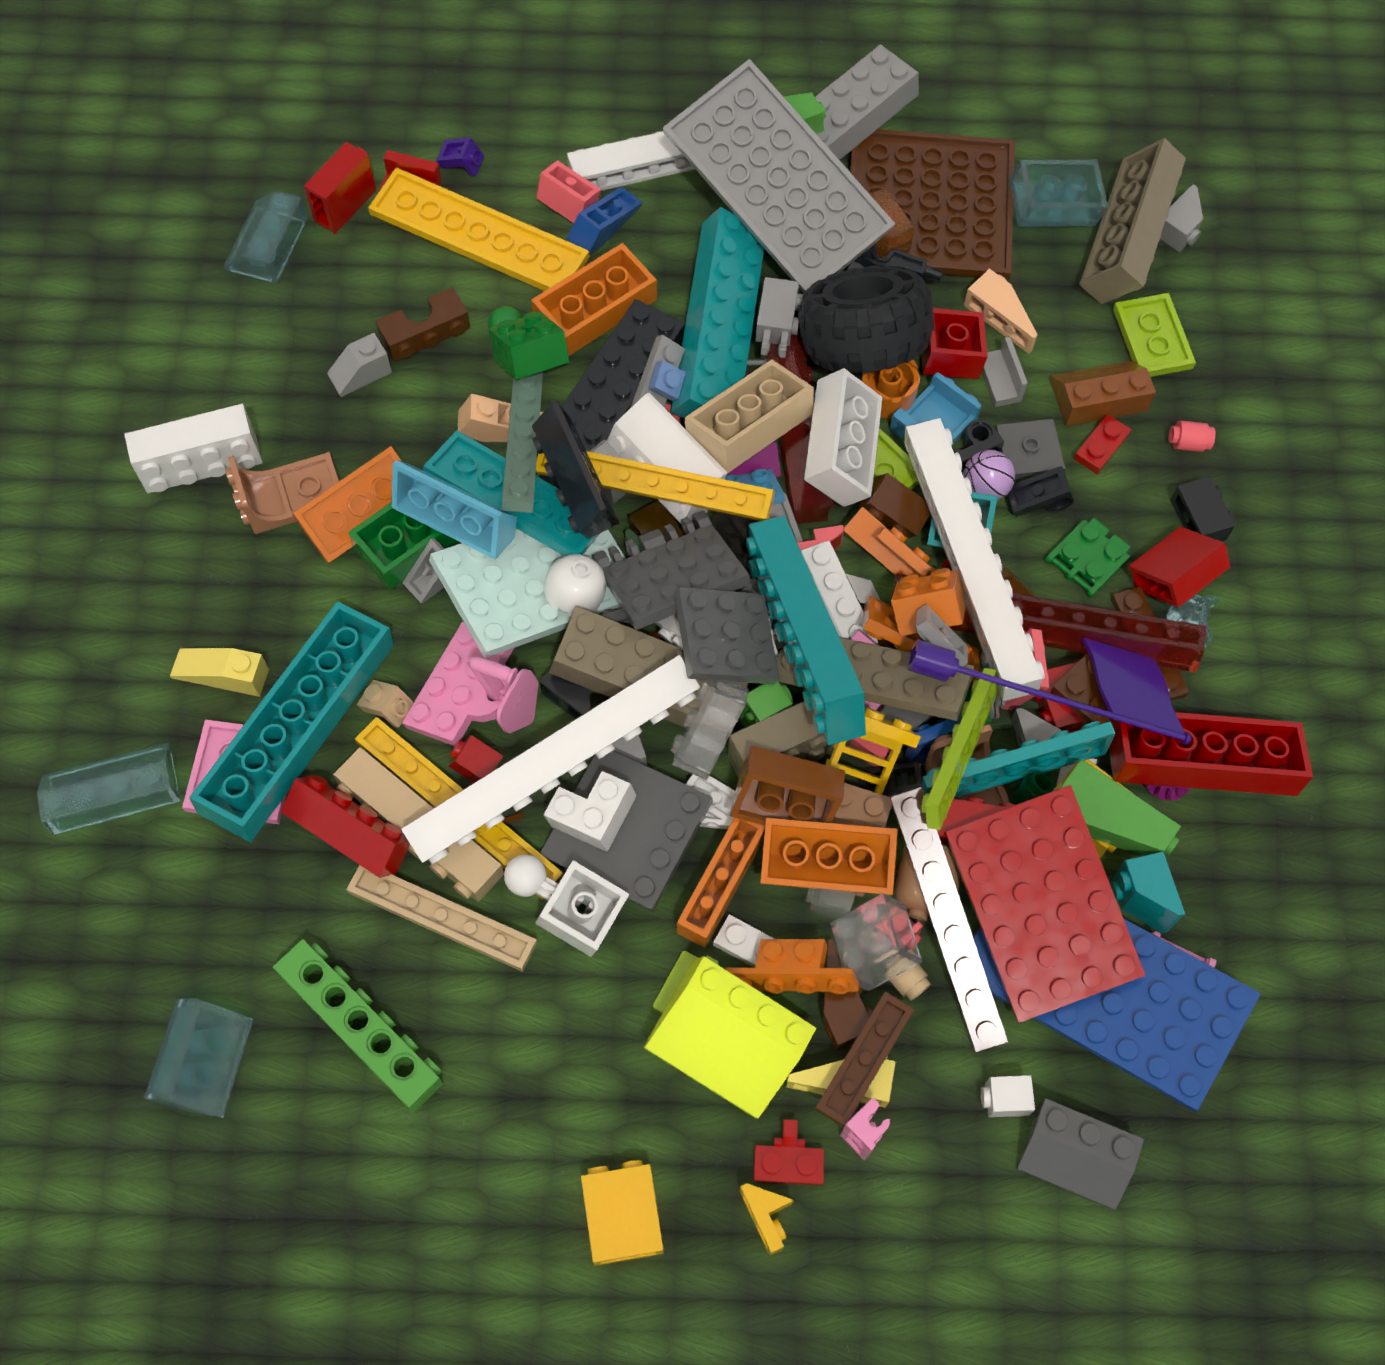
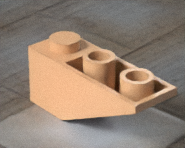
M471 394L458 410V431L471 439L482 442H507L511 404Z

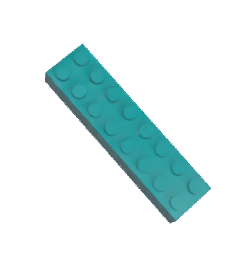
M722 207L702 223L682 342V347L685 350L678 367L686 372L679 399L673 400L671 413L684 419L687 415L743 379L746 375L764 247L735 214Z
M785 515L749 524L750 537L746 538V544L750 556L753 557V559L748 560L749 569L753 578L758 577L757 587L759 594H764L768 601L766 602L769 619L776 620L775 631L779 642L784 641L786 644L784 652L788 664L794 663L793 673L798 687H804L803 698L807 710L813 709L814 711L813 722L817 734L823 733L828 746L865 736L864 691Z
M337 601L190 795L189 799L197 814L251 843L290 790L295 778L300 776L394 647L390 628Z

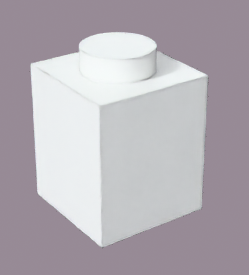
M1031 1075L990 1077L985 1083V1087H981V1103L983 1108L988 1109V1117L1029 1116L1035 1111Z

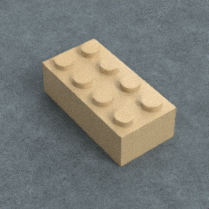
M771 359L685 417V429L729 473L813 414V386Z

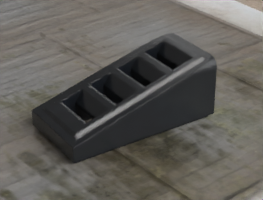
M920 760L894 764L888 779L889 789H885L882 795L890 797L920 787L923 776H925ZM882 766L864 769L861 771L880 777L884 767ZM914 775L915 785L909 786L908 776ZM895 776H901L902 787L896 786ZM859 778L860 788L871 791L870 782Z

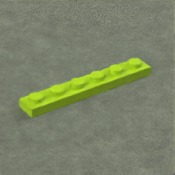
M984 668L982 673L997 677V670ZM982 679L974 680L970 702L966 701L963 705L961 723L955 724L951 746L945 747L942 767L940 770H935L932 779V790L930 794L926 793L922 801V813H926L927 828L941 830L998 694L997 684Z

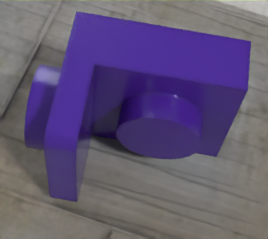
M471 137L449 139L444 141L436 162L439 163L441 168L463 166L470 176H476L484 159V154Z

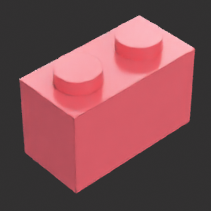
M557 160L541 172L536 198L574 223L581 211L599 201L601 189Z

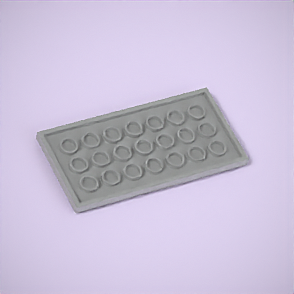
M750 59L663 127V133L792 281L799 282V289L803 293L816 281L825 279L833 273L841 272L895 228V222Z

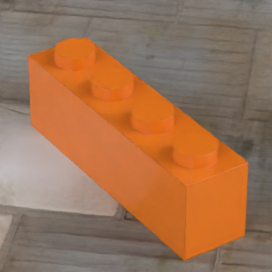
M738 818L733 819L677 921V934L706 948L764 840L765 825Z

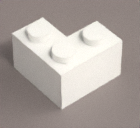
M602 771L587 799L558 787L544 816L551 827L608 852L637 795L630 783Z

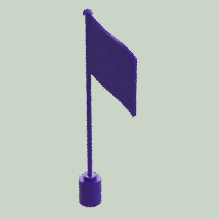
M1085 637L1082 638V642L1092 659L1099 691L1109 710L1106 711L959 666V659L955 658L956 652L954 650L917 639L910 652L907 670L946 682L949 676L954 677L959 672L1182 740V744H1188L1192 739L1190 733L1184 732L1173 710L1164 676L1155 660L1150 657Z

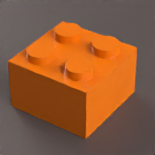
M942 568L931 572L930 576L920 578L918 575L905 576L900 579V582H897L891 599L900 636L918 633L916 630L917 610L925 604H928L949 627L963 624L966 602L958 570L950 571L949 568Z

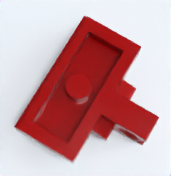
M784 1120L782 1138H774V1146L755 1145L754 1182L822 1186L824 1149L805 1148V1139H797L798 1120Z

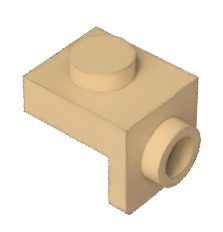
M373 680L365 689L357 706L364 712L384 717L392 726L398 728L414 702L398 686Z

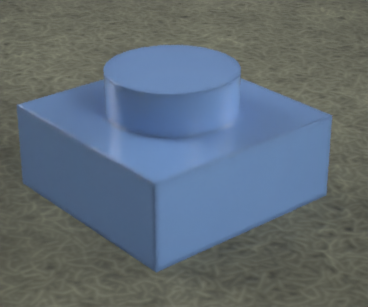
M663 360L658 361L655 364L649 389L671 401L679 399L686 372Z

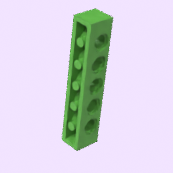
M302 939L273 968L414 1114L443 1085L438 1077L442 1071L429 1057L422 1061L415 1054L418 1046L406 1034L400 1038L392 1030L396 1024L383 1011L377 1015L369 1007L373 1003L370 997L361 988L354 991L347 984L351 980L350 977L338 965L332 969L325 962L329 956L316 943L310 947ZM323 971V976L319 982L315 984L308 983L311 973ZM338 993L345 994V1000L340 1006H330V1000L334 995ZM360 1016L368 1017V1023L363 1029H352V1024L356 1018ZM380 1040H391V1046L388 1051L381 1054L375 1052V1046ZM411 1062L414 1064V1070L409 1076H398V1068L403 1063Z

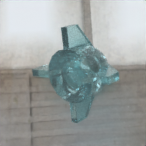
M1197 593L1179 608L1170 605L1167 612V621L1159 626L1162 633L1173 629L1181 635L1192 636L1196 634L1205 648L1210 646L1213 639L1208 621L1211 616V607L1218 603L1219 598L1217 596L1204 597Z

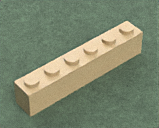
M361 747L333 774L338 783L336 787L338 791L349 794L361 804V807H367L378 814L377 818L385 823L396 825L401 829L434 809ZM470 840L461 847L455 842L446 848L449 853L447 856L429 866L441 879H444L446 876L455 883L453 888L462 897L468 899L471 896L478 903L504 875L502 865L473 840ZM410 844L408 851L419 859L418 855L416 854V852Z

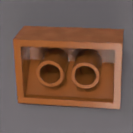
M1133 361L1055 374L1049 377L1065 427L1103 420L1107 414L1114 418L1147 412L1156 394L1148 369Z
M751 745L741 768L730 816L765 825L766 818L832 823L844 797L845 770Z

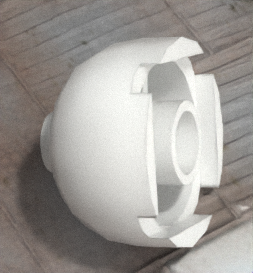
M570 554L558 559L551 566L543 589L545 598L552 608L557 611L559 608L562 611L568 612L567 616L572 617L576 606L594 613L604 599L607 582L602 568L596 561L585 555Z

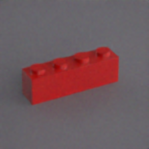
M310 775L295 778L280 811L281 813L377 877L382 878L397 874L410 846L408 839L402 834L401 828L385 823L377 818L378 814L375 811L359 806L352 801L353 798L349 794L336 791L321 776Z

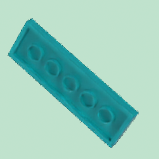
M456 430L425 463L423 470L499 508L502 507L506 458ZM535 475L533 513L508 511L517 516L516 529L563 556L570 554L583 555L600 534L586 539L580 532L575 533L568 520V517L572 515L568 505L563 507L556 494L558 488Z
M1099 721L1084 725L1080 731L1069 733L1068 730L1061 731L1052 735L1049 740L1042 742L1030 740L1021 744L1020 748L1011 751L999 749L990 753L988 758L981 760L970 758L954 799L1024 779L1029 773L1036 771L1048 772L1078 763L1081 759L1085 761L1106 755L1115 735L1112 723L1110 721L1100 724ZM941 767L932 769L926 773V776H923L921 786L925 794H930L934 772L936 769L940 770Z

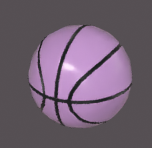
M983 450L972 455L966 462L963 469V477H968L972 492L998 496L997 500H999L1011 491L1015 482V469L1012 461L1004 453L996 450Z

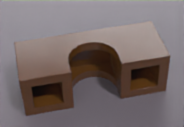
M453 287L427 298L431 315L424 321H410L402 310L376 320L379 337L393 362L409 358L418 351L434 347L441 341L453 336H459L466 330L471 329L468 312Z

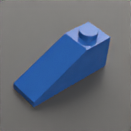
M621 186L581 211L567 239L573 244L589 250L588 255L602 247L642 206L643 202Z

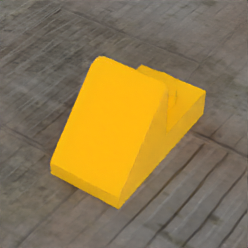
M747 1183L740 1186L739 1192L769 1256L781 1251L784 1247L782 1240L786 1239V1235L779 1220L775 1219L772 1221L770 1215L792 1205L793 1200Z

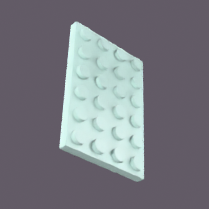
M516 529L514 540L496 560L463 543L430 554L429 562L484 658L567 629L571 617L567 616L568 612L562 611L559 608L558 611L552 608L545 598L543 589L549 569L558 559L565 556L522 531ZM609 530L600 533L583 554L592 558V554L604 550L611 564H613L608 548L615 546L619 550L622 559H626ZM606 586L604 599L599 608L594 612L595 614L608 609L617 610L621 608L608 586Z

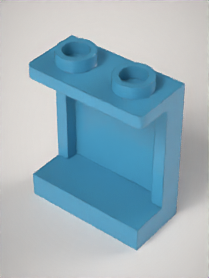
M936 372L932 377L931 384L916 398L908 410L904 411L899 408L892 415L889 430L904 441L907 426L940 418L944 429L949 428L954 444L967 431L968 426L973 421L978 420L982 405L972 394L966 393L956 386L952 379Z

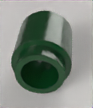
M1036 771L1029 773L1009 793V802L1017 805L1052 792L1054 790V783L1044 772Z

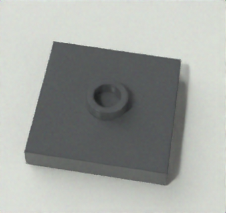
M1053 419L996 425L995 430L1004 440L1001 452L1012 461L1015 469V479L1030 478L1062 466L1065 471Z

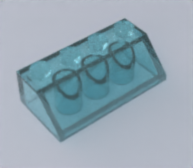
M169 743L44 774L37 791L41 822L54 835L181 801Z

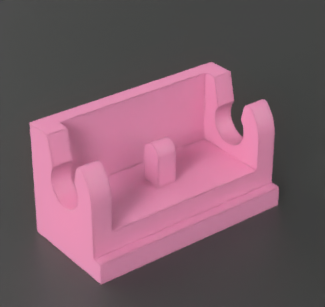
M874 1098L845 1125L840 1134L863 1160L871 1154L876 1146L875 1144L881 1139L890 1124L889 1119L884 1120L879 1127H876L875 1122H870L880 1105Z

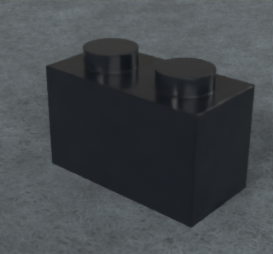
M1205 477L1177 486L1170 501L1182 526L1221 542L1227 540L1235 527L1234 517L1226 509L1222 501L1221 491L1218 486L1214 485L1211 477Z

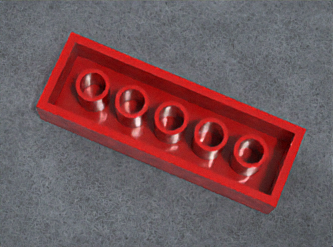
M1175 712L1184 732L1190 733L1192 737L1190 743L1182 744V740L1113 719L1110 720L1115 731L1109 746L1112 775L1115 782L1298 796L1313 778L1301 722Z

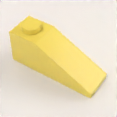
M180 648L170 677L172 679L260 697L269 668L262 654L234 648Z
M888 1056L860 1103L867 1104L872 1098L880 1104L879 1107L886 1108L889 1103L895 1061L887 1060ZM844 1060L789 1074L786 1088L823 1095Z

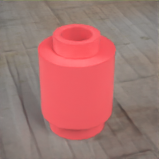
M1178 420L1175 426L1170 428L1169 443H1172L1173 448L1176 450L1194 452L1211 450L1215 441V428L1209 427L1207 423Z

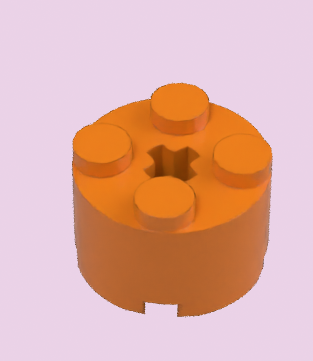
M914 360L899 364L897 367L888 370L882 369L871 373L862 372L861 381L883 397L880 417L891 421L892 415L899 408L906 411L915 402L920 376L917 370L918 366Z

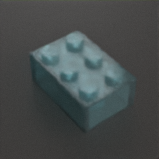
M1020 160L1009 177L1018 227L1095 226L1108 208L1098 160Z

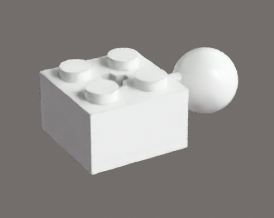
M524 854L514 857L507 864L504 872L506 886L512 893L522 897L538 894L548 900L535 924L590 957L598 950L629 896V893L574 860L559 884L546 877L543 863L532 855ZM581 903L587 906L585 908L586 913L583 915L576 908Z

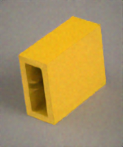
M642 1160L625 1162L622 1164V1169L609 1171L608 1166L588 1169V1175L581 1176L594 1266L664 1254L650 1164L643 1165Z

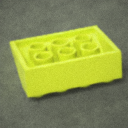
M703 956L692 960L643 1048L755 1119H758L802 1057L816 1027Z

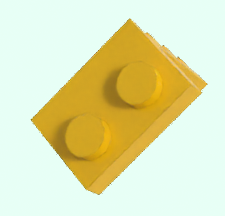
M866 708V735L859 738L891 749L888 759L845 745L846 741L833 744L834 751L831 758L827 759L825 765L845 770V774L877 784L874 792L882 795L902 745L905 744L917 748L921 736L911 730L912 724L895 718L894 721L885 719L883 713ZM842 752L883 766L884 769L881 776L878 777L839 763Z

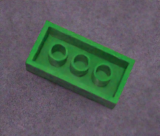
M392 502L348 532L354 550L388 590H391L406 578L430 539L435 538L445 549L458 542L393 509Z

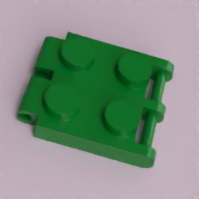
M1093 518L1089 523L1083 520L1046 557L1045 561L1049 565L1053 563L1067 574L1065 578L1069 581L1074 580L1088 591L1087 595L1092 598L1128 562L1130 556L1127 553L1130 551L1131 546L1116 534L1108 539L1107 536L1111 530L1096 518ZM1059 557V558H1060L1061 560H1063L1066 564H1068L1072 569L1070 570L1068 567H1066L1063 563H1061V562H1060L1058 559H1056V558ZM1080 574V575H1081L1082 577H1084L1087 581H1089L1093 586L1091 587L1089 584H1087L1084 580H1082V579H1081L1079 576H1077V575Z

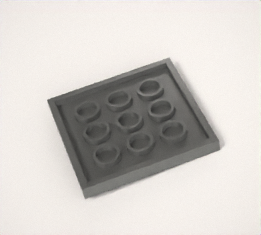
M611 751L600 759L595 754L574 794L587 799L603 771L630 783L637 795L608 852L554 828L540 854L551 863L565 870L568 869L574 860L629 893L628 901L654 913L707 814L713 798L615 751Z

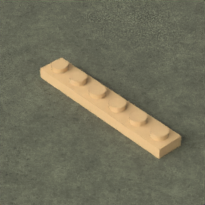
M359 865L346 889L349 894L522 972L537 944L535 938L394 875L379 878L361 865Z

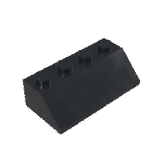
M557 400L552 402L532 425L536 434L532 440L539 454L544 453L548 462L544 464L548 476L552 481L556 479L560 489L556 490V494L563 507L567 505L572 515L568 517L573 531L575 533L580 532L586 539H589L620 523L572 418Z

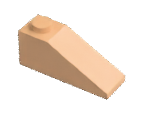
M988 269L968 288L964 306L972 312L984 313V321L1005 337H1011L1013 343L1029 354L1033 350L1038 334L1012 285L1003 276Z

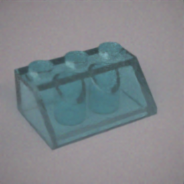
M275 190L255 201L224 264V269L277 283L307 220L302 198Z
M198 998L177 999L144 1099L181 1110L223 1118L253 1018Z

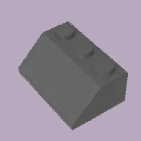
M1045 1098L1037 1106L1016 1170L1104 1207L1116 1210L1135 1171L1144 1139Z

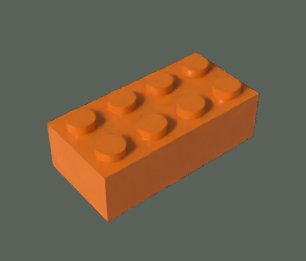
M621 243L531 299L532 312H542L564 330L568 356L616 327L635 299L647 305L657 300V279L624 243Z

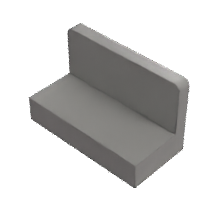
M1005 337L1000 350L987 352L988 358L981 372L994 407L1021 402L1027 387V380L1011 337Z

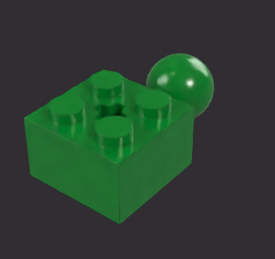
M505 305L496 308L490 314L488 330L494 360L516 380L569 363L564 330L542 312H529L523 317L516 308Z

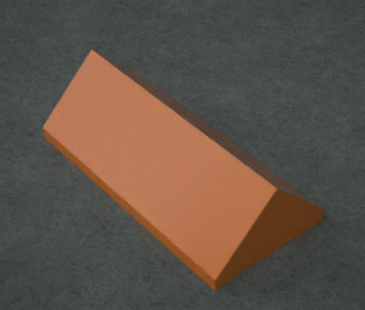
M766 818L760 884L893 895L898 829Z

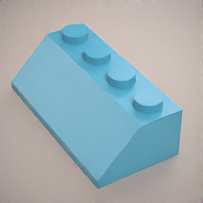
M397 460L393 463V509L495 560L514 540L517 516L508 511L501 510V508L482 498L476 497L414 465Z

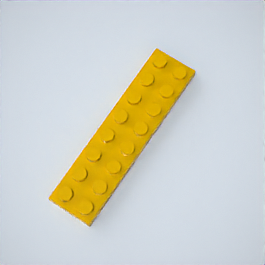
M395 168L368 207L370 215L543 291L583 268L589 259V250L399 168Z

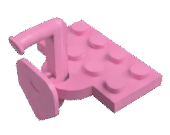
M462 621L402 724L408 730L453 746L459 739H462L472 721L486 722L497 718V722L503 731L512 733L530 725L534 720L538 680L532 671L528 669H522L518 672L517 668L512 669L504 666L514 648L484 658L468 628Z

